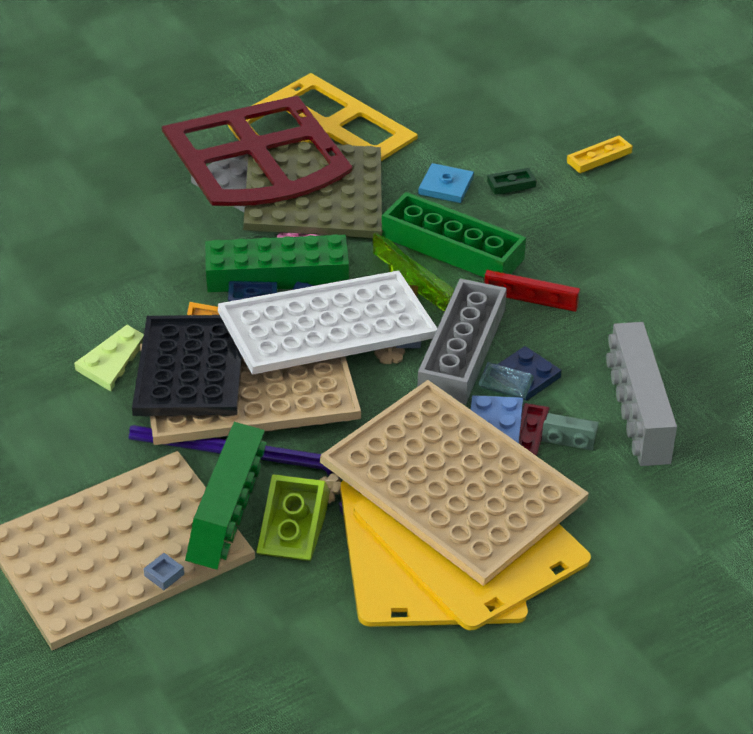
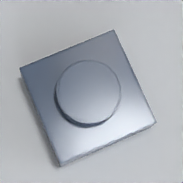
M165 553L143 568L144 576L162 590L167 589L184 575V567Z

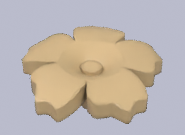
M396 346L394 348L388 347L374 351V354L383 364H392V362L397 364L402 361L403 354L405 353L404 348H396Z
M333 473L328 478L324 476L319 479L325 481L330 490L329 504L335 501V494H340L341 479Z

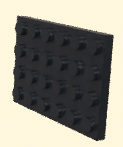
M220 315L147 316L132 404L133 416H228L238 414L243 357Z

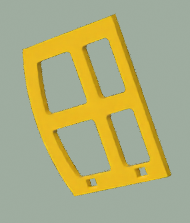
M312 73L254 104H262L297 95L301 96L312 89L317 90L345 106V108L330 117H324L308 108L329 137L342 145L381 147V161L418 138V134ZM304 113L299 114L301 118L306 117ZM264 116L248 119L246 121L250 125L251 123L257 121L258 119ZM357 117H363L393 134V136L378 145H371L342 128V126ZM228 125V127L230 128V130L232 131V133L235 135V137H236L238 140H240L239 137H238V136L236 135V133L234 132V130L231 128V126ZM310 140L301 141V142L313 143V142L310 141Z

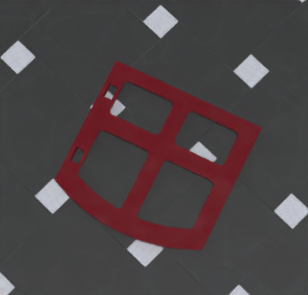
M298 95L162 126V132L212 206H250L293 199L329 186L352 172L353 168ZM289 111L300 126L265 135H257L246 120ZM304 113L306 117L301 118L299 114ZM230 125L240 140L197 150L185 134L217 126ZM310 140L329 165L305 177L291 181L267 149ZM333 151L335 155L330 156L327 152ZM249 154L254 158L273 185L249 189H222L206 164Z

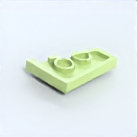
M129 325L124 326L74 363L75 370L107 390L112 391L115 387L116 379L122 377L125 372V366L129 361H133L139 352L144 334Z

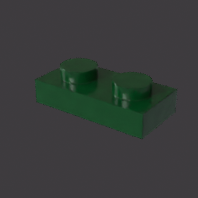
M529 167L487 175V183L494 195L535 188L537 183Z

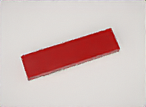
M487 270L485 273L484 283L507 288L506 298L574 312L577 311L580 288Z

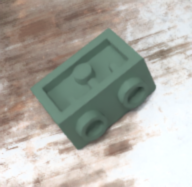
M548 413L543 423L542 441L593 451L599 422Z

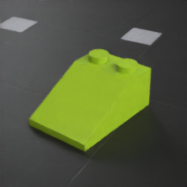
M272 474L257 554L305 561L312 560L326 516L330 490L325 481Z

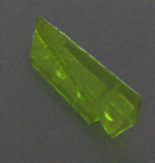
M374 233L373 254L389 264L388 272L400 271L408 285L418 286V293L445 312L454 293V288L408 257L391 240Z

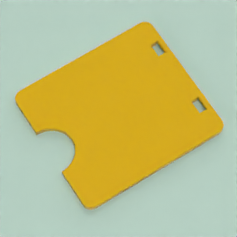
M343 480L340 486L359 622L369 627L459 625L354 515L356 502L366 497ZM494 601L486 607L489 610H494L500 607V605ZM526 601L487 624L521 623L525 621L528 613ZM391 612H407L408 617H391Z
M368 498L356 502L354 506V515L458 624L466 630H476L587 567L591 559L590 553L558 524L483 586ZM560 565L564 570L555 575L552 569ZM496 601L500 607L490 612L486 606Z

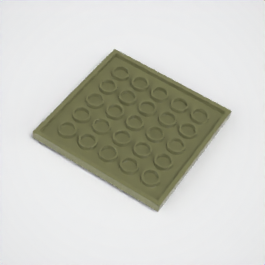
M296 142L267 149L291 181L305 177L329 165L313 143ZM349 144L336 145L352 165V172L325 188L300 197L274 203L245 206L243 230L381 238V147L352 146ZM333 151L327 152L330 156L335 155ZM248 154L246 189L273 186L254 158Z

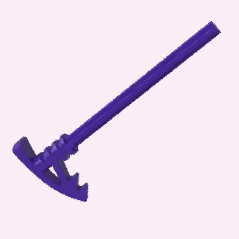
M136 425L130 426L129 439L153 443L151 428ZM207 438L163 445L221 454L226 439ZM266 446L264 455L261 457V460L323 469L326 471L327 476L333 473L320 463L321 454ZM340 502L339 508L341 514L343 515L342 502Z

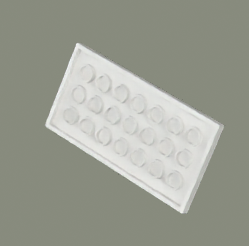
M400 271L218 304V313L252 375L433 339L437 330L436 325Z

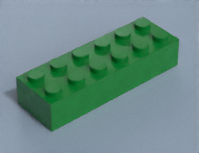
M405 192L382 215V238L484 278L487 270L512 274L525 259L526 237Z
M309 235L302 237L286 236L279 238L263 237L257 239L240 238L235 240L205 241L207 293L229 292V281L277 282V289H293L297 281L317 286L349 280L346 235Z
M238 422L233 423L194 516L185 561L218 570L221 560H227L231 544L228 542H234L238 529L236 525L240 526L244 514L242 509L246 510L250 498L249 493L252 494L256 478L260 474L262 466L260 461L267 445L266 441H262L265 430Z

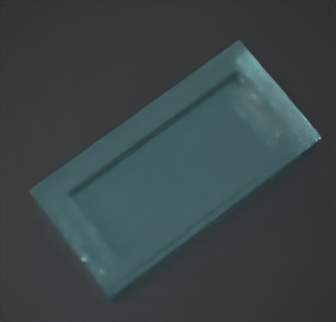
M487 362L478 385L487 390L512 397H522L525 400L534 376L530 373Z

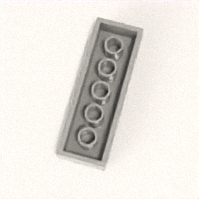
M459 279L418 370L417 387L429 380L457 401L466 405L505 312L507 288Z
M644 322L614 324L613 333L609 334L608 338L610 353L606 354L607 367L612 369V384L617 386V401L622 403V418L627 420L628 438L632 437L633 456H637L640 466L671 464L677 425Z

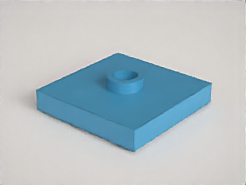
M432 163L419 186L418 194L461 203L474 178V172Z

